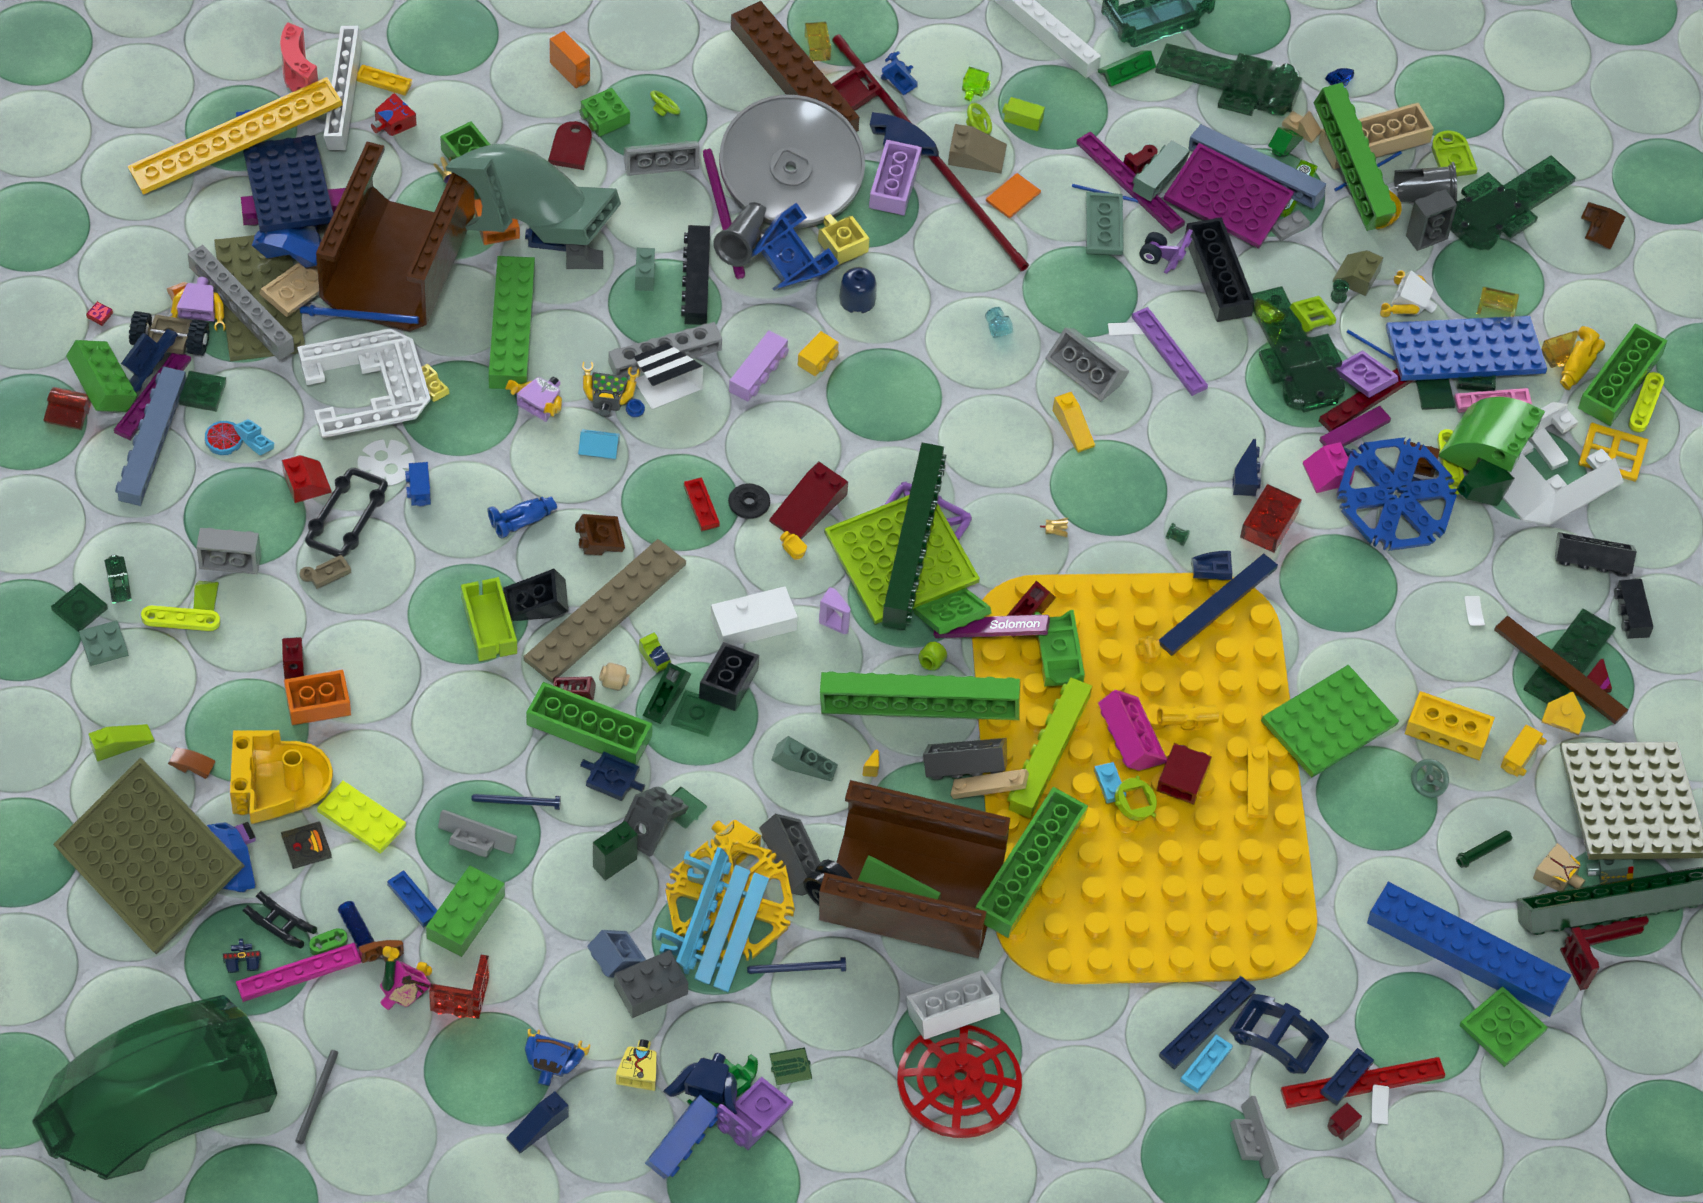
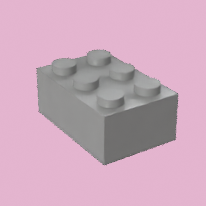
M200 528L196 546L199 569L258 575L261 559L259 533L230 529Z

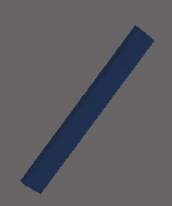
M1263 553L1159 639L1160 646L1171 656L1174 655L1277 569L1278 564Z

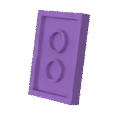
M1363 350L1333 366L1334 373L1367 397H1371L1398 382V375Z

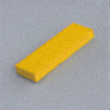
M363 64L357 73L356 79L358 82L406 96L412 85V79Z

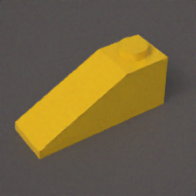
M1068 392L1054 397L1052 411L1077 452L1095 447L1081 407L1073 393Z

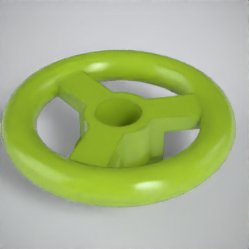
M656 90L650 92L651 98L656 102L653 109L661 116H665L667 112L674 115L680 114L679 106L669 97Z
M971 103L967 108V126H972L989 135L992 131V122L989 114L980 104ZM973 108H976V109H978L981 113H980V114H976V113H975L974 111H972V110H973ZM984 118H985V120H986L987 129L985 128V125H984Z

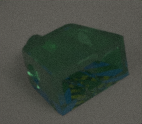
M111 555L104 562L112 604L130 601L132 598L124 557ZM122 580V586L116 587L115 581Z

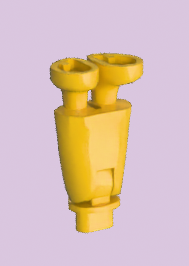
M1587 326L1579 328L1578 335L1583 341L1576 342L1561 374L1562 379L1560 383L1567 390H1570L1573 385H1576L1596 361V355L1605 348V342L1599 339L1600 335Z

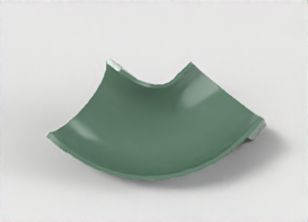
M492 144L480 147L451 160L445 167L446 171L453 172L466 179L475 188L481 199L482 214L472 219L465 226L466 230L504 232L513 222V218L530 226L544 243L589 245L621 205L616 188L577 187L562 171L535 152L514 145Z

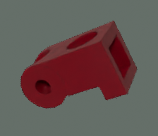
M1145 145L1141 151L1134 155L1131 152L1126 154L1123 163L1135 174H1140L1144 166L1151 163L1153 156L1158 153V149L1154 145Z

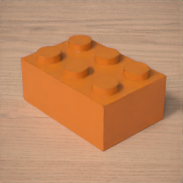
M343 669L284 679L285 694L292 725L351 715L350 700Z

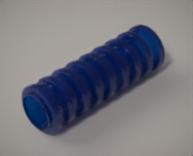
M353 901L342 903L337 911L346 924L345 926L354 939L357 948L375 942Z

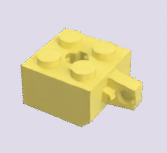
M831 214L824 216V225L826 227L819 229L818 242L824 250L828 248L831 250L839 262L838 265L868 252L869 237L853 216L846 217L840 221H836Z

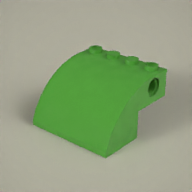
M1509 397L1481 399L1467 408L1439 453V457L1469 471L1480 462V459H1484L1512 472L1529 438L1533 437L1538 429L1545 411L1524 401Z

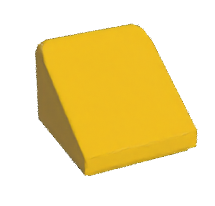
M875 749L865 762L863 776H878V749Z

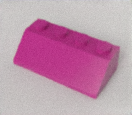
M1115 689L1098 702L1101 709L1100 713L1106 719L1108 730L1113 735L1116 741L1115 745L1123 756V763L1128 768L1140 771L1167 762L1164 751L1138 697Z

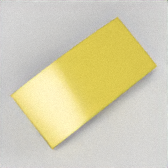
M429 364L421 367L430 399L433 402L450 394L449 388L439 380L437 372Z

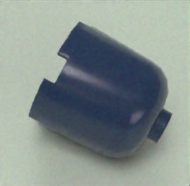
M854 267L846 271L841 281L839 295L840 304L845 310L853 313V311L866 313L875 306L877 289L875 275L863 267Z

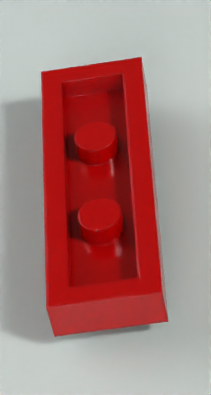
M702 477L684 481L683 486L700 530L704 531L720 527L719 519Z

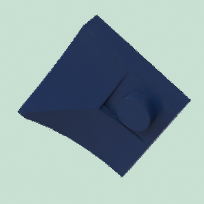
M1231 551L1208 552L1191 558L1193 578L1232 580Z

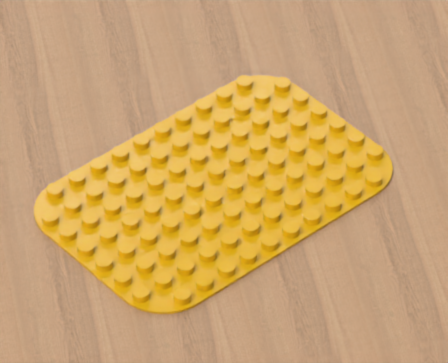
M1193 573L1024 575L1003 582L992 589L982 599L991 607L992 612L985 617L1007 616L1035 581H1038L1056 597L1042 615L1061 617L1069 610H1074L1085 673L1084 683L1092 685L1091 697L1031 819L1009 810L1010 802L1007 799L1010 791L984 795L985 812L1010 818L1004 862L1053 787L1088 805L1084 820L1010 936L1007 938L996 931L997 938L1006 954L1020 968L1031 975L1060 984L1236 981L1240 976L1247 981H1257L1279 976L1295 967L1308 953L1314 941L1317 930V910L1298 762L1261 721L1264 715L1290 700L1280 621L1270 602L1257 589L1253 588L1174 655L1171 656L1161 647V649L1157 650V656L1143 659V656L1136 652L1135 645H1138V639L1145 636H1153V639L1159 640L1231 580L1193 578ZM1021 635L1014 638L1012 636L972 637L975 677H1012L1020 679L1019 720L978 719L980 740L1007 738V767L1003 772L1023 769L1026 759L1030 760L1032 756L1030 752L1033 745H1037L1039 742L1038 735L1041 729H1045L1047 726L1045 722L1048 714H1053L1054 712L1053 705L1057 698L1060 699L1062 696L1060 691L1063 685L1044 687L1042 661L1036 635ZM1115 689L1138 697L1167 759L1174 743L1185 745L1189 749L1212 756L1209 770L1195 804L1156 791L1159 778L1166 763L1140 771L1128 768L1123 763V756L1115 745L1116 741L1113 735L1108 730L1106 719L1100 713L1101 709L1098 702ZM1185 703H1192L1195 707L1216 705L1219 711V721L1217 723L1198 724L1193 729H1183L1181 725H1160L1157 721V711L1159 707H1179ZM1248 746L1268 747L1267 819L1247 817ZM1114 762L1121 782L1140 776V780L1146 782L1155 793L1157 805L1154 813L1156 816L1150 815L1147 819L1141 821L1132 820L1119 810L1115 802L1106 803L1094 772L1095 766ZM983 772L982 775L991 774V772ZM1143 788L1126 792V799L1131 810L1150 806Z

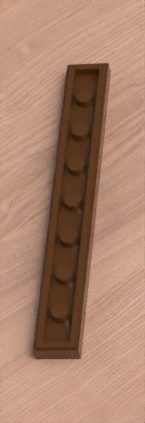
M1508 615L1495 626L1494 631L1613 724H1617L1628 713L1629 709Z

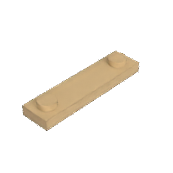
M1027 769L954 779L951 796L953 799L1025 789L1029 772Z

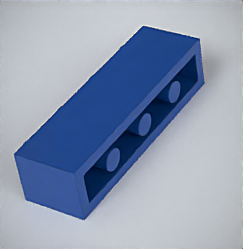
M701 1095L697 1096L646 1160L645 1164L663 1179L669 1177V1175L673 1177L680 1169L678 1166L682 1159L684 1161L687 1160L693 1152L691 1147L694 1143L699 1144L706 1134L703 1133L707 1127L711 1128L718 1120V1117H716L718 1114L717 1108Z

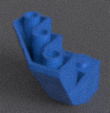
M226 822L207 825L245 865L222 889L246 892L247 889L255 888L248 847L237 828Z

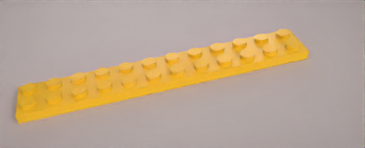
M326 77L128 166V169L144 195L343 105L342 100Z

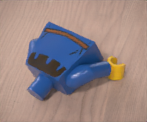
M528 1029L525 1053L528 1063L532 1065V1068L541 1072L538 1084L550 1086L553 1075L563 1077L564 1074L571 1072L584 1056L588 1055L590 1044L588 1047L583 1048L581 1047L583 1041H579L578 1046L573 1043L540 1035V1030L536 1034H531V1029Z

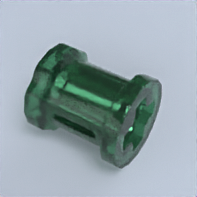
M1339 279L1333 283V291L1330 295L1333 302L1339 304L1346 301V293L1349 290L1347 281Z
M1172 523L1166 534V539L1169 540L1171 538L1184 546L1190 535V530L1187 529L1185 531Z

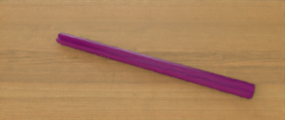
M710 148L704 149L703 158L722 229L727 230L732 222L713 151ZM733 266L735 277L743 279L745 277L744 266Z

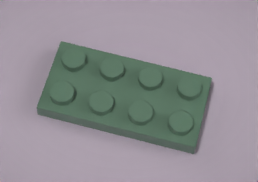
M1086 192V253L1123 255V194Z

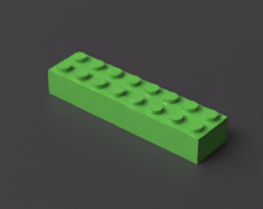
M1343 83L1324 87L1313 103L1366 231L1385 226L1396 213V205L1390 198L1389 188L1383 181V174L1376 164L1375 154L1370 150L1369 140L1362 131V123L1357 119L1355 107L1349 100L1348 90L1344 88Z
M497 256L489 362V388L505 389L509 380L516 381L518 384L525 383L528 380L535 257Z
M1055 787L1051 789L975 907V909L987 911L984 925L1007 938L1010 936L1084 820L1088 805Z

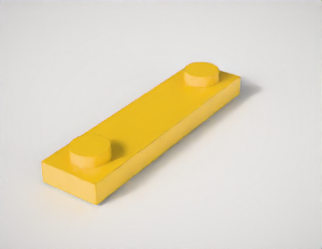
M1248 746L1247 748L1248 818H1268V747Z

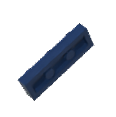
M1357 1048L1321 1089L1320 1094L1337 1106L1372 1066L1374 1059Z

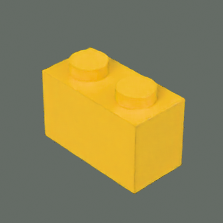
M820 331L798 354L797 365L813 376H816L820 371L823 372L831 360L837 358L839 342Z

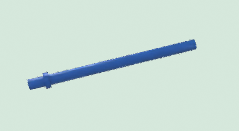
M315 305L300 307V313L309 314L310 316L325 315L419 324L418 316L320 308Z

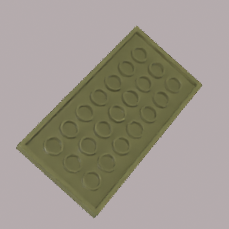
M255 235L215 239L217 260L293 337L294 352L291 354H298L297 347L305 345L300 308L286 317L259 294L261 288L293 267L292 256L289 254L266 258L252 246ZM224 304V319L230 361L273 357L274 355Z

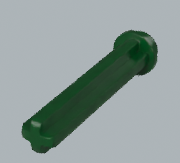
M1505 830L1467 852L1459 853L1456 857L1457 864L1461 868L1469 867V864L1510 842L1513 839L1511 832Z

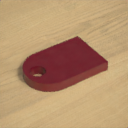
M577 121L566 122L559 126L554 137L548 162L556 166L584 170L592 143V133L589 127ZM573 129H578V130H580V131L575 133V132H572L571 130H573Z

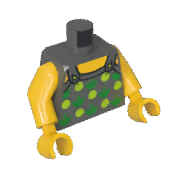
M584 362L582 363V369L585 371V375H583V391L588 400L593 401V407L599 409L600 415L609 416L611 410H620L621 406L625 405L633 397L637 383L635 379L640 376L639 369H637L635 375H632L633 367H629L628 374L630 380H628V376L593 372L591 375L593 363L591 362L590 369H585Z

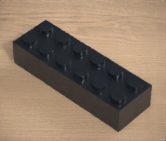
M1222 217L1187 223L1185 234L1189 229L1192 230L1190 236L1192 241L1188 248L1216 321L1220 322L1252 316L1255 301Z

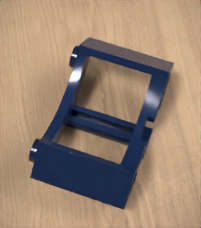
M1253 994L1229 1029L1235 1041L1268 1053L1281 1062L1290 1073L1306 1074L1328 1040L1329 1035L1313 1019L1308 1021L1301 1016V1011L1288 1003L1282 1005L1274 1002L1275 998L1270 996ZM1263 1014L1279 1018L1268 1038L1252 1032ZM1290 1025L1299 1030L1308 1039L1296 1059L1278 1045Z

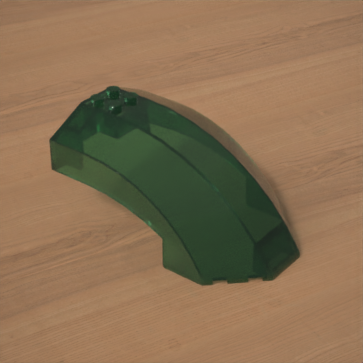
M225 995L186 1003L149 1015L94 1044L54 1076L32 1123L49 1156L55 1159L60 1157L69 1161L71 1166L86 1171V1169L97 1173V1177L108 1180L144 1170L152 1152L189 1135L214 1126L269 1112L278 1093L266 1050L248 1016Z

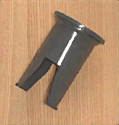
M1451 162L1448 167L1395 170L1394 188L1397 189V197L1400 202H1414L1418 198H1424L1444 189L1457 202L1455 163Z
M757 202L749 203L727 230H722L716 234L713 240L714 249L722 261L735 267L744 266L750 262L752 250L768 229H759L764 219L766 207Z

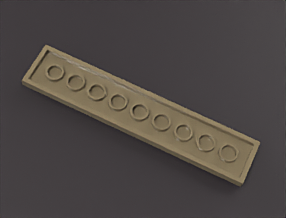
M657 539L524 655V661L553 683L555 677H560L678 573L686 565V560Z

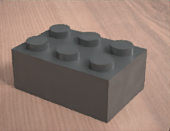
M1446 189L1439 192L1436 191L1429 196L1421 197L1414 201L1406 237L1417 251L1447 240L1449 237L1457 204Z
M670 950L614 973V987L632 1018L688 995V981Z

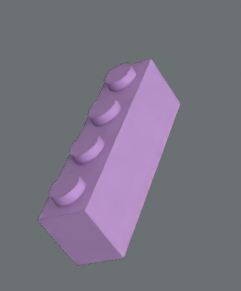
M768 330L729 380V392L746 401H749L752 396H756L762 383L765 384L769 374L777 369L779 361L787 356L789 348H787L788 340Z

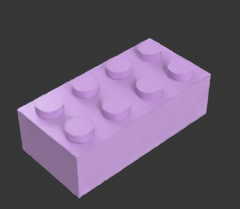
M886 140L871 189L869 208L905 216L921 161L922 147Z

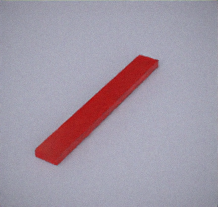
M1440 1057L1368 1070L1345 1097L1373 1092V1085L1388 1086L1391 1089L1443 1079L1446 1074ZM1331 1078L1281 1087L1280 1091L1286 1109L1329 1101L1320 1092Z

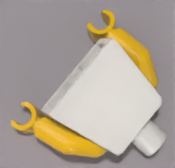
M1398 271L1397 275L1394 276V283L1399 286L1391 302L1393 306L1390 307V304L1383 303L1380 315L1382 317H1389L1391 312L1393 314L1418 315L1424 309L1433 313L1437 307V304L1430 300L1433 289L1427 284L1423 276L1417 275L1413 271L1406 275L1404 271Z

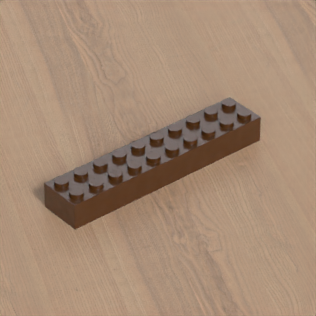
M762 1L731 14V30L786 95L806 96L821 101L841 113L855 131H859L860 117Z

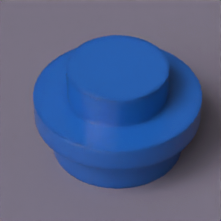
M632 399L626 405V412L632 417H639L645 411L644 404L638 399Z

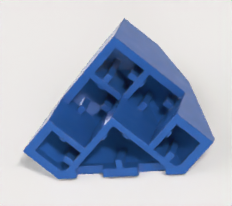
M317 225L261 233L259 230L254 236L252 246L266 258L290 254L306 268L317 265L316 252L321 238L316 231L318 229Z

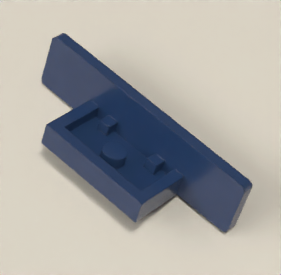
M167 329L157 343L147 334L143 333L121 362L124 367L134 374L129 382L135 392L141 389L143 382L152 374L157 363L163 359L167 349L174 344L178 336L176 332Z

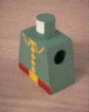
M1599 859L1598 863L1587 864V875H1599L1600 884L1633 879V859Z

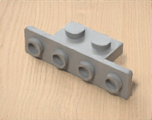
M442 810L438 828L453 833L450 837V845L483 857H487L493 848L509 854L514 852L517 840L516 835Z
M1251 1096L1241 1105L1245 1119H1234L1230 1124L1241 1159L1259 1161L1264 1178L1269 1179L1279 1170V1166L1256 1096Z

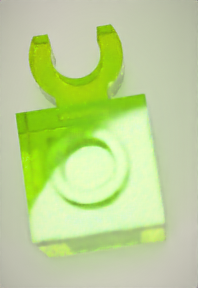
M969 66L962 85V91L966 93L965 100L972 101L974 95L982 97L984 92L989 90L991 81H989L988 72Z

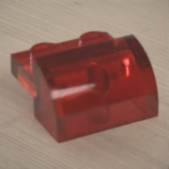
M53 387L47 398L48 405L43 421L82 431L85 416L89 413L91 406L89 397L85 393Z

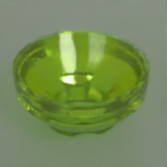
M1257 297L1254 307L1259 318L1269 324L1283 320L1286 316L1284 313Z

